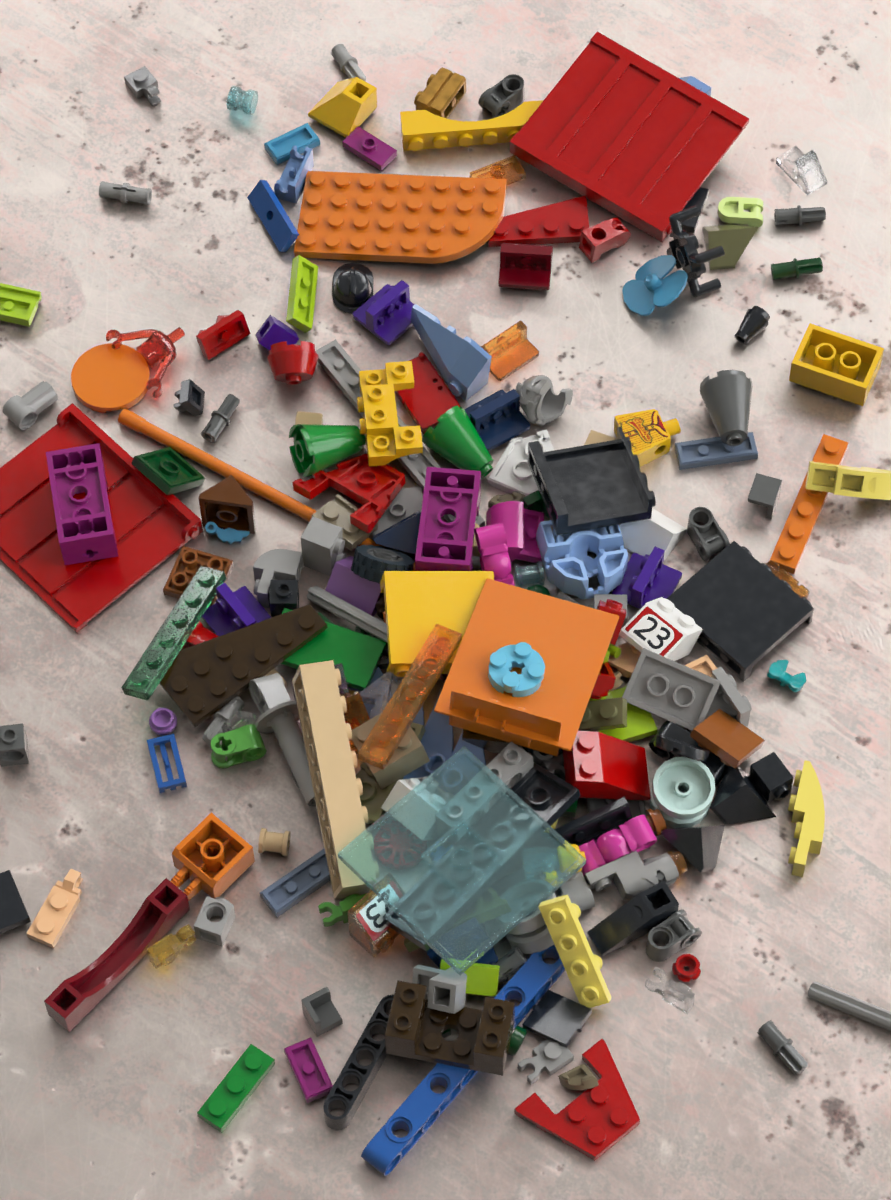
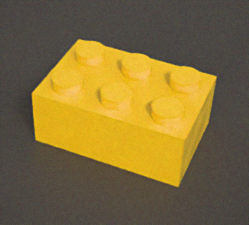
M809 323L791 363L789 381L863 406L881 367L884 348Z

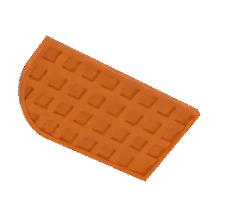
M308 171L297 229L299 236L295 241L294 255L295 257L300 255L304 258L428 264L445 263L462 258L484 245L493 236L495 229L500 221H502L507 179Z

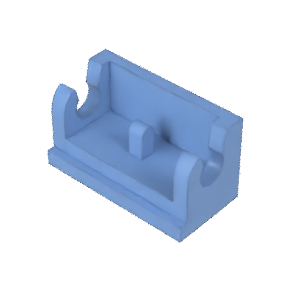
M295 145L292 147L286 167L280 179L274 185V193L278 199L297 203L305 186L306 174L308 171H312L314 167L312 148L306 147L303 155H300L297 152V147Z

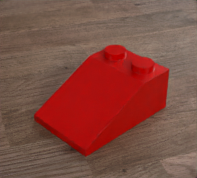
M578 731L571 751L562 749L565 780L579 789L581 798L620 799L625 797L626 800H650L645 748L600 732Z

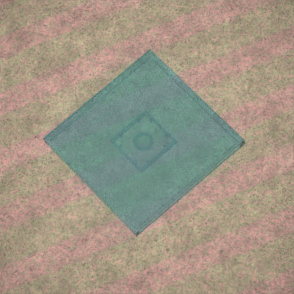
M465 746L338 853V858L459 975L463 974L534 911L542 901H545L586 864V859Z

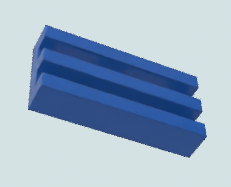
M174 734L147 740L159 793H164L165 789L169 788L171 791L176 790L177 786H181V788L187 787ZM170 742L179 776L178 779L173 778L165 743ZM156 745L160 746L168 778L166 782L162 780L154 748Z

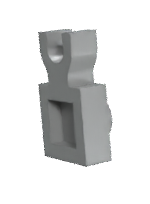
M547 1039L532 1049L533 1058L523 1059L518 1063L517 1068L520 1072L528 1067L534 1070L532 1074L527 1076V1081L531 1085L539 1079L543 1071H546L551 1076L572 1062L574 1055L568 1048Z

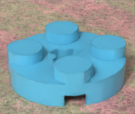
M520 642L507 645L491 654L488 678L491 685L498 692L513 693L512 697H525L533 694L540 688L541 682L544 679L545 663L540 654L533 650L530 644ZM513 667L522 669L521 674H517L516 671L510 672Z

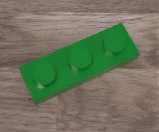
M250 1044L197 1112L198 1117L222 1133L273 1068L275 1059Z

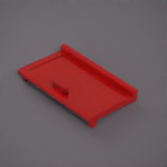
M420 352L418 357L409 360L412 361L414 388L398 390L395 393L417 426L420 425L421 432L425 434L430 426L434 427L439 423L437 419L454 406L458 405L460 407V404L428 357L423 352Z

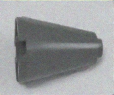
M722 370L717 372V377L710 379L707 376L700 384V395L721 441L729 446L742 444L748 436L753 384L752 379L747 378L746 373L743 371Z

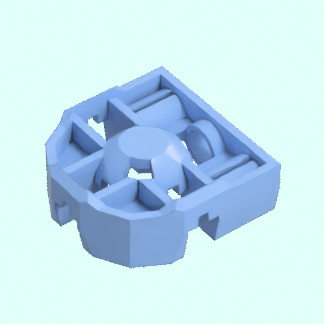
M551 520L540 522L536 533V541L547 579L563 593L577 596L580 599L594 598V594H609L622 583L628 564V552L623 546V537L619 524L557 535L555 529L551 530L550 526H553ZM587 552L595 553L597 555L596 558L593 559L587 556ZM597 576L600 584L597 590L588 588V578Z

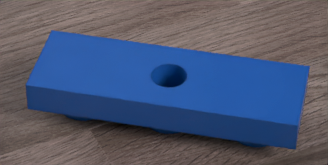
M259 180L247 198L279 252H287L299 236V233L267 180Z

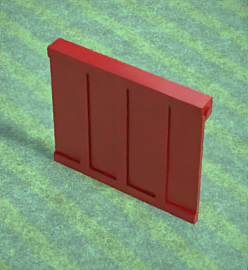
M597 31L591 38L590 43L532 116L510 140V153L582 196L586 195V198L663 242L672 232L669 221L670 215L684 209L749 124V118Z
M72 403L60 412L56 420L57 424L0 467V561L78 633L87 626L90 620L191 539L194 540L203 532L202 521L175 495H166L131 464L133 457ZM99 443L105 468L107 493L118 556L64 565L58 539L46 452ZM87 493L74 494L73 498L77 500L83 499L87 496Z

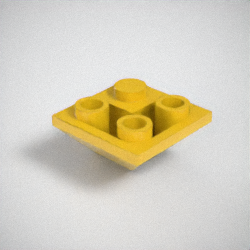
M358 77L338 81L308 112V116L346 138L377 108V88Z

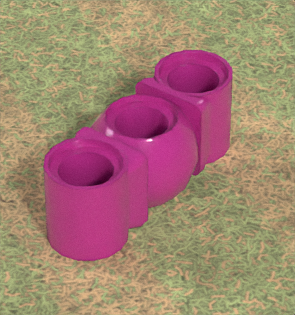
M497 523L475 528L476 543L481 554L480 565L482 571H493L495 581L515 586L513 575L510 573L512 570L503 524Z
M645 815L636 816L620 825V829H613L602 834L597 839V842L593 839L579 846L580 852L584 851L586 863H582L583 876L585 873L634 851L640 852L654 845L657 842V838Z

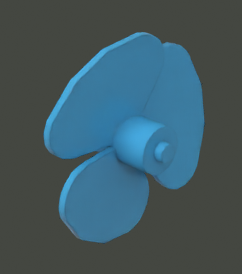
M661 255L649 260L637 270L635 274L636 280H630L625 283L622 289L623 298L632 312L640 316H647L653 312L655 306L665 307L680 295L686 286L688 275L683 270H678L668 275L676 265L674 256Z

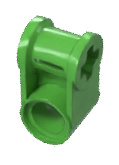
M254 724L219 733L211 740L212 762L216 767L222 769L258 760L267 752L260 732L257 731Z

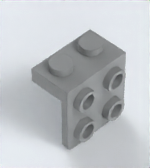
M722 666L713 670L711 677L721 681L705 719L718 709H721L744 726H748L750 711L752 710L749 700L746 696H741L731 674L727 675Z

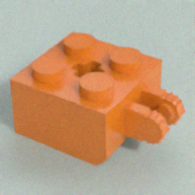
M210 813L174 848L172 852L173 863L179 871L171 879V882L179 888L188 879L192 881L184 889V893L188 896V901L201 890L211 898L220 897L255 862L253 847L213 813Z

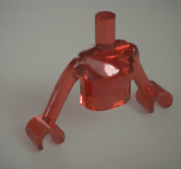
M180 327L168 335L155 329L127 333L110 330L106 334V341L117 338L112 343V348L119 349L122 341L148 338L137 346L136 350L145 358L151 369L160 364L155 377L149 379L146 384L147 390L154 386L158 387L152 393L154 398H158L163 393L161 380L177 356L174 343L185 336V333Z

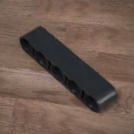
M394 994L383 997L324 1102L325 1123L333 1130H343L350 1124L388 1055L386 1053L385 1039L376 1041L372 1039V1036L379 1033L385 1035L389 1019L386 1011L391 1009ZM363 1058L372 1060V1063L367 1066L358 1064L359 1060ZM349 1083H354L359 1086L354 1091H348L344 1089V1087ZM336 1108L345 1111L343 1115L337 1117L332 1116L330 1112Z

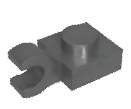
M145 66L124 76L125 84L137 98L144 95L152 106L161 102V99L157 96L160 93L158 81Z

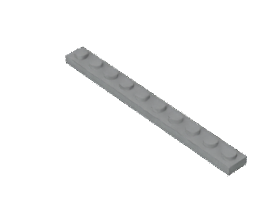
M335 339L316 350V353L319 355L318 363L357 409V397H361L359 387V371L361 370ZM397 415L399 427L406 426V424ZM424 446L423 453L397 458L418 486H421L423 492L427 467L441 468ZM451 514L443 515L449 523L456 519ZM480 515L476 516V524L484 527V519Z

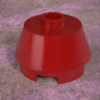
M283 341L270 346L271 350L267 356V361L275 380L286 382L289 385H297L312 379L319 358L315 351V344L301 341V345H287V341Z

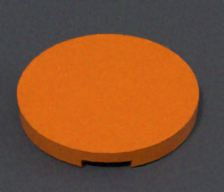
M108 343L95 346L78 358L71 372V383L76 398L84 406L96 412L107 413V411L123 408L129 409L140 402L148 391L150 372L145 358L137 350L123 344Z

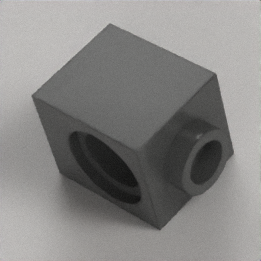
M24 724L0 726L1 767L29 764L28 739Z

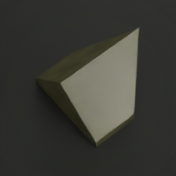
M730 224L704 226L702 231L706 251L721 245L725 252V255L708 261L709 269L735 268L736 263L758 227Z

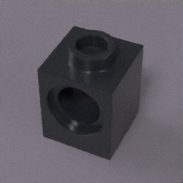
M270 580L271 617L281 615L284 608L290 610L299 608L298 580Z
M775 752L750 766L749 777L767 803L775 799L781 800L791 792L794 777Z

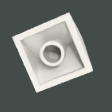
M653 508L651 519L623 523L619 526L623 537L624 549H627V552L630 554L637 553L642 556L650 555L656 546L665 550L664 561L687 533L685 527Z

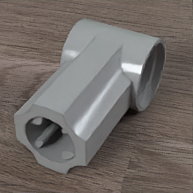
M42 381L22 397L18 395L11 397L4 404L3 413L19 429L26 430L34 424L39 413L58 400V396L47 381Z

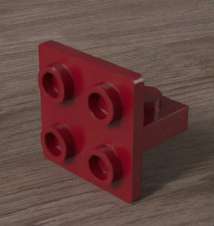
M513 243L501 244L498 286L504 288L549 290L553 247Z

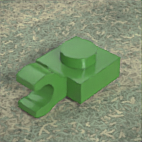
M366 893L363 895H350L343 901H340L339 906L331 902L321 903L318 906L319 913L330 912L332 914L330 917L323 918L324 927L333 926L339 921H343L345 924L358 920L356 915L370 901Z

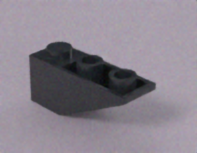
M662 881L636 895L590 929L587 934L603 957L648 934L653 927L667 920L673 913L678 911L679 903L665 881Z

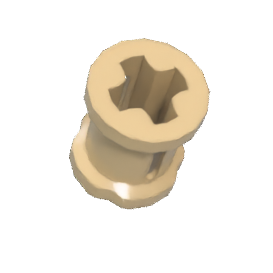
M261 828L258 853L263 854L265 851L282 853V856H288L291 832H269L266 828Z

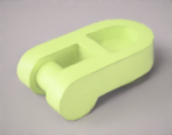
M726 197L719 202L718 217L726 223L748 224L749 226L760 227L763 224V215L761 214L763 211V201L759 198Z

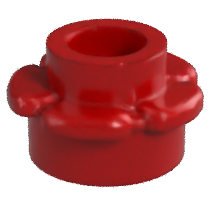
M683 954L676 959V963H673V974L677 975L678 979L682 982H690L691 979L696 980L701 973L699 969L700 962L691 954ZM684 967H689V970L685 971Z

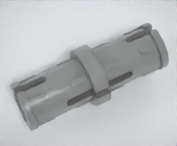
M101 181L99 197L121 200V203L131 201L149 205L152 198L151 188L130 186L129 183L121 185Z

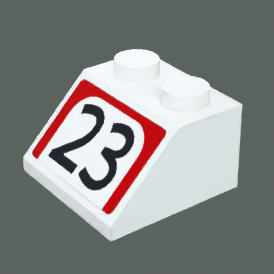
M660 597L647 602L620 630L619 635L640 652L645 648L675 661L690 654L703 629L695 623L693 618L684 615L675 608L670 600Z

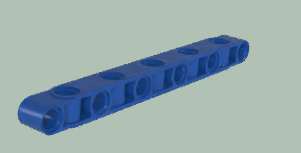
M555 945L543 951L533 953L494 998L504 1001L517 1000L521 1003L515 1007L513 1031L533 1009L532 1006L539 1002L547 990L552 987L565 971ZM546 958H553L557 962L554 964H547L543 960ZM437 1063L366 1145L361 1157L384 1176L388 1175L478 1071ZM437 1085L446 1088L443 1093H435L431 1089ZM399 1129H404L408 1132L402 1138L393 1135Z

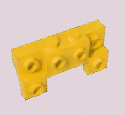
M412 361L385 363V369L359 371L361 397H357L358 413L363 412V418H359L360 434H365L369 466L386 465L406 455L423 453L420 425L399 427L394 393L398 390L414 388Z

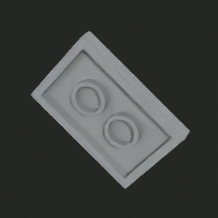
M643 648L622 697L634 706L693 730L705 720L721 681Z

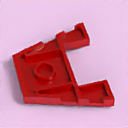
M367 453L337 464V469L327 473L321 470L313 474L311 479L303 481L300 478L292 482L293 491L309 500L319 495L328 487H332L362 504L361 508L350 515V523L366 533L372 531L406 483L405 474L387 464L369 466Z
M603 1039L599 1040L582 1054V1060L600 1078L598 1086L587 1089L557 1114H554L536 1093H533L514 1109V1113L523 1120L525 1118L545 1133L548 1131L555 1135L563 1143L594 1161L640 1124L638 1113Z

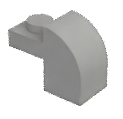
M274 549L265 552L256 560L253 566L254 580L256 581L254 595H257L258 602L263 607L269 608L270 580H298L299 583L303 569L302 552Z
M423 965L413 967L412 983L427 986V1008L455 1014L465 1007L467 975L464 972L451 967L447 970Z

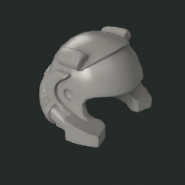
M545 375L525 379L522 384L518 382L515 389L520 395V406L526 413L528 421L539 426H544L559 418L564 413L567 404H571L573 390L562 389L559 395H555L552 381Z

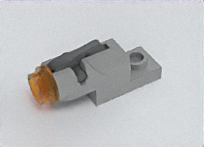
M634 851L585 873L584 878L590 889L595 888L596 891L609 887L613 880L624 900L632 899L639 893L662 881H665L669 887L677 879L681 878L688 869L679 851H669L659 856L644 859L643 862L638 852Z

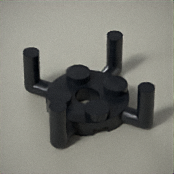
M696 205L670 215L669 221L673 231L670 237H673L674 240L669 242V248L667 249V255L675 257L677 269L682 268L687 273V282L690 292L694 297L721 288L718 278L699 285L698 278H700L701 274L706 273L705 262L725 255L721 245L698 254L699 243L694 234L689 235L682 229V221L700 215Z

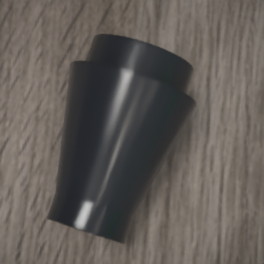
M753 306L752 309H748L737 333L734 335L737 341L747 345L752 338L769 325V314L759 306Z

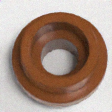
M658 808L655 810L647 809L645 811L646 819L655 836H660L661 832L667 829L663 815Z

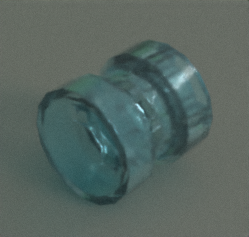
M233 85L228 94L227 109L232 111L239 109L243 110L245 114L253 115L258 103V91L252 89L245 91L241 87Z

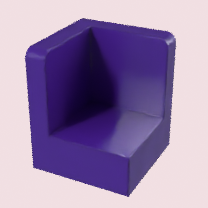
M271 314L255 334L259 344L268 350H271L270 346L278 342L287 341V345L296 344L299 340L292 328Z

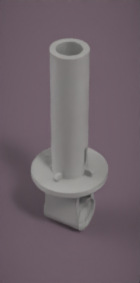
M279 673L250 680V694L261 713V716L255 723L257 731L260 733L274 732L307 805L316 806L303 734L297 723L299 714L296 701H291Z

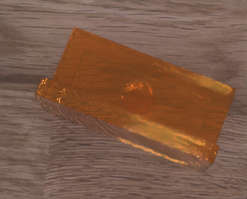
M521 320L481 346L492 356L490 373L498 381L504 380L539 356V350L527 339V326Z

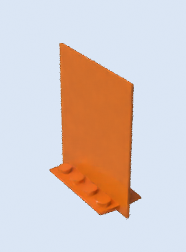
M487 578L434 712L449 716V725L506 742H513L516 745L558 756L559 748L571 751L619 616ZM526 642L531 645L533 650L540 654L545 663L544 679L541 682L540 688L533 694L525 697H512L513 693L498 692L491 685L488 678L491 654L504 646ZM513 667L510 672L516 671L517 674H521L522 669Z

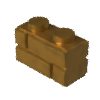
M440 68L436 75H430L427 87L424 91L417 93L414 104L416 105V110H427L434 115L447 119L466 93L465 77L457 73L453 74L452 71L446 68Z

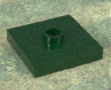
M171 447L134 456L131 463L166 495L202 486L205 480L201 473Z

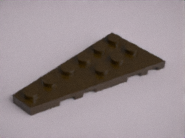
M309 604L144 664L191 724L197 727L249 688L250 680L265 676L328 627L325 621Z

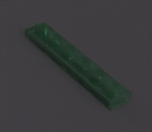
M200 566L121 687L125 695L149 700L216 596V588L227 579L224 571Z

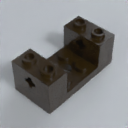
M397 980L385 1032L387 1054L503 1076L515 1022V1002L485 997L483 1010L464 1007L453 1014L427 1008V986ZM447 1029H454L459 1033V1036L453 1041H447L442 1037V1033Z

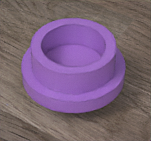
M158 708L149 718L150 728L159 735L169 734L177 726V717L168 708Z

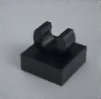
M191 379L182 381L181 389L175 392L179 403H175L173 407L179 412L188 411L193 416L203 414L205 391Z

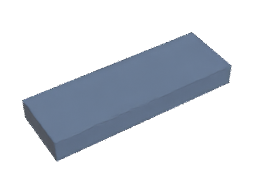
M748 432L747 439L738 446L724 444L720 437L678 442L674 445L679 470L758 459L753 432Z
M322 849L260 892L261 899L276 917H279L331 881L325 849Z

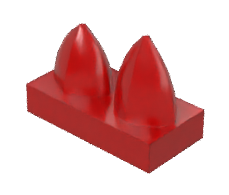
M236 310L230 315L217 316L216 323L207 329L200 330L196 338L203 356L210 360L251 333L244 314Z

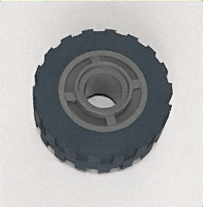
M361 545L357 546L351 571L361 578L380 584L384 571H412L414 561L408 555L390 548Z

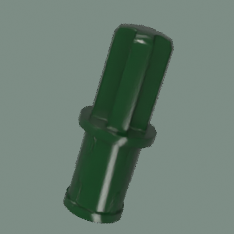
M819 257L798 261L796 258H793V261L771 264L773 280L794 276L796 279H799L801 275L821 273L823 271V263Z

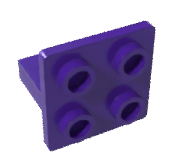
M403 280L395 286L385 285L353 312V318L385 344L391 345L413 326L411 312L415 304L410 301L409 285Z
M655 546L650 555L632 554L622 583L613 589L612 594L627 595V604L641 609L649 601L660 597L668 598L680 582L682 572L664 565L665 550Z
M226 583L216 588V603L201 612L202 619L218 637L272 618L246 586H242L232 592Z

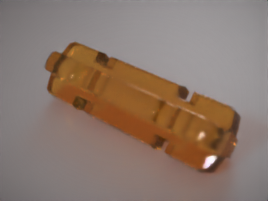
M770 560L766 563L772 573L780 580H785L795 593L800 597L808 598L810 591L801 584L799 586V581L783 568L780 570V565L775 561Z

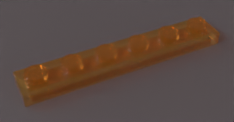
M436 623L359 750V760L382 770L385 769L462 640L461 633Z

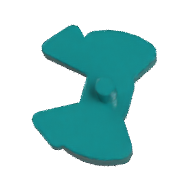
M777 660V662L772 663L767 672L769 678L778 679L781 682V686L785 687L788 685L793 692H798L803 688L807 681L805 673L802 672L794 676L787 673L788 660Z

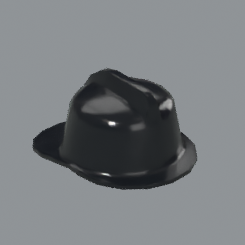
M348 263L340 266L334 272L332 297L338 309L345 313L353 314L354 311L373 296L374 278L370 269L362 264Z

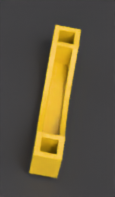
M543 100L523 102L516 109L502 116L482 121L450 120L434 115L427 110L400 112L403 151L508 143L520 131Z

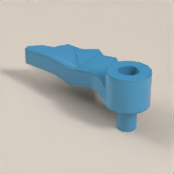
M208 522L205 525L207 534L213 535L216 533L222 542L230 544L241 542L242 538L250 534L249 531H240L232 528L224 530L219 528L214 522Z

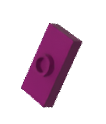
M359 126L342 141L343 148L380 171L397 156L396 149Z
M310 1037L284 1048V1053L306 1103L328 1095L333 1085L312 1038Z

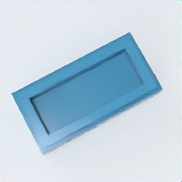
M306 123L264 143V146L275 164L279 165L289 160L290 151L294 145L297 147V152L302 154L306 147L313 149L319 146L320 139L309 124Z

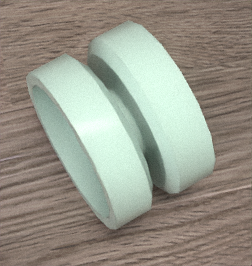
M674 757L665 761L656 770L650 791V807L652 810L657 808L660 810L667 826L673 828L693 827L701 823L708 815L715 793V781L709 768L701 761L686 757Z

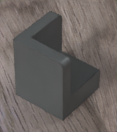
M759 473L755 475L748 496V502L768 507L766 518L772 519L780 496L782 480Z
M328 987L301 1000L303 1014L316 1037L343 1024L340 1014L331 1001Z

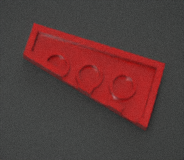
M586 195L504 216L495 229L493 236L488 240V246L501 247L503 243L541 245L580 242L582 231L589 228Z

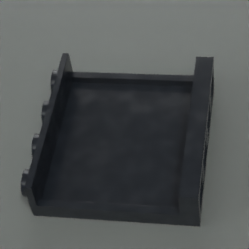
M617 427L616 440L543 452L539 441L528 443V465L557 535L651 519L652 507L656 505L655 495L653 491H649L646 474L644 472L641 473L638 456L636 454L633 455L630 438L625 437L621 427Z
M735 541L729 544L666 598L684 615L693 618L695 623L703 629L697 642L743 682L751 676L752 667L804 621L810 624L814 611L809 600L805 597H800L785 580H780L766 564L760 563L746 547L740 546Z

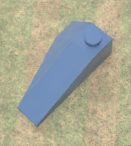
M415 304L411 312L413 326L450 391L455 396H460L464 401L469 400L488 383L492 356L468 336L464 339L457 336L456 329L452 326L443 327L436 316Z

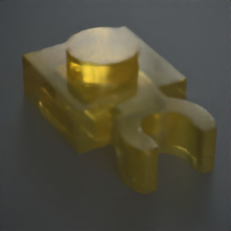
M188 924L182 927L175 935L170 933L147 948L149 961L155 969L162 965L171 964L177 958V955L180 954V949L188 947L196 941L195 932Z

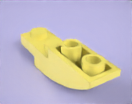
M809 461L805 488L808 490L831 492L834 495L891 500V470L869 467L857 468Z
M804 760L803 769L796 770L793 786L799 788L797 795L791 794L788 811L793 812L791 822L797 823L794 838L799 839L798 846L791 847L788 863L794 864L792 875L803 877L808 852L820 854L825 822L821 786L811 762Z

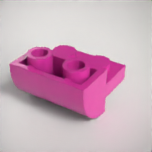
M506 501L490 507L486 512V526L497 523L503 524L511 563L514 559L541 564L542 558L536 541V533L540 522L544 521V513L524 509L523 502Z

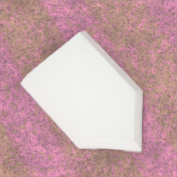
M547 429L536 432V435L522 438L521 436L511 439L489 476L488 482L493 487L510 494L518 492L525 495V497L539 490L528 465V443L539 441L543 452L554 451Z

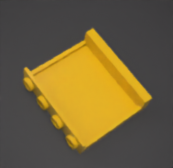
M384 571L380 581L381 593H384L389 653L387 674H395L397 677H408L411 674H423L425 677L449 674L487 578L494 580L493 571Z

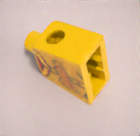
M655 409L617 415L614 418V433L616 437L617 427H621L625 437L630 438L632 453L638 456L640 467L667 454L670 451V436L681 433V428L676 418L663 422L658 411Z

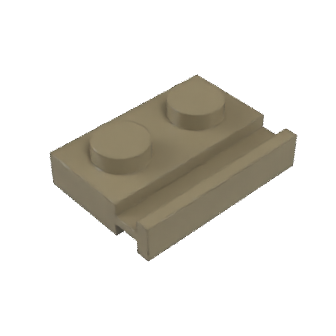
M339 494L335 496L332 502H327L312 515V517L341 527L345 547L351 551L370 536V533H366L350 523V515L358 510V508ZM378 522L371 532L378 530Z

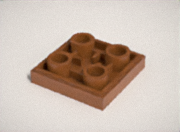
M182 546L163 588V593L173 598L209 608L216 603V588L227 582L234 566L233 560Z
M718 709L697 725L690 734V737L697 741L701 748L711 751L724 764L733 768L738 767L759 750L765 741L721 709Z

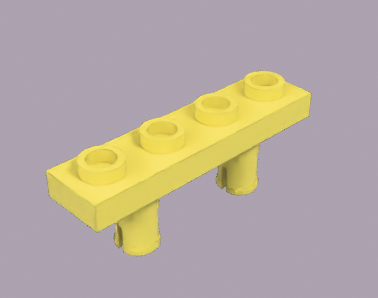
M568 894L542 901L539 905V910L579 1003L588 1008L609 1003L611 995L600 971L603 965L602 959L598 955H593L578 920L581 915V909L578 905L571 903Z

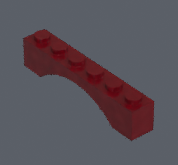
M165 878L145 899L132 921L113 944L85 969L64 980L44 1000L48 1015L70 1032L190 910L187 894Z

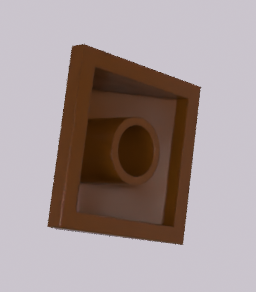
M232 475L199 494L198 499L203 527L208 522H214L219 528L224 530L232 528L240 531H249L250 534L256 533L253 501Z

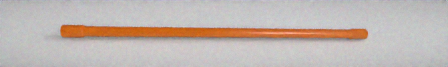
M126 408L119 414L118 422L138 433H142L167 447H171L174 451L225 478L232 475L240 486L310 522L312 515L316 512L311 507L149 423L145 418ZM369 538L359 545L382 546Z

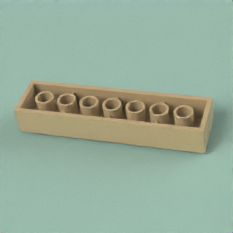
M333 660L299 665L292 682L334 900L343 899L353 894H368L377 883L376 879H379V868L377 862L372 861L371 851H374L372 835L367 834L365 823H368V812L366 806L361 805L360 795H363L361 779H356L354 769L357 768V756L355 751H351L349 740H352V730L350 724L345 723L344 713L347 712L346 700L344 696H340L338 688L341 685V674L338 668L335 669Z

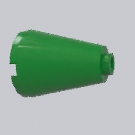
M454 406L437 419L439 423L434 429L431 426L427 429L422 437V442L459 469L481 471V479H483L493 470L491 465L494 460L466 411L461 406Z
M297 424L293 425L289 432V438L294 437V445L289 446L292 461L298 473L304 472L303 477L312 476L362 451L363 445L366 443L365 434H360V429L356 425Z

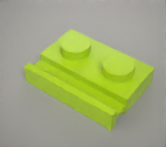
M0 283V320L30 327L38 309V303L42 299L41 292Z

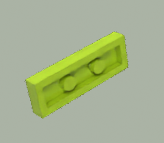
M298 255L292 259L286 322L306 333L312 330L318 266Z

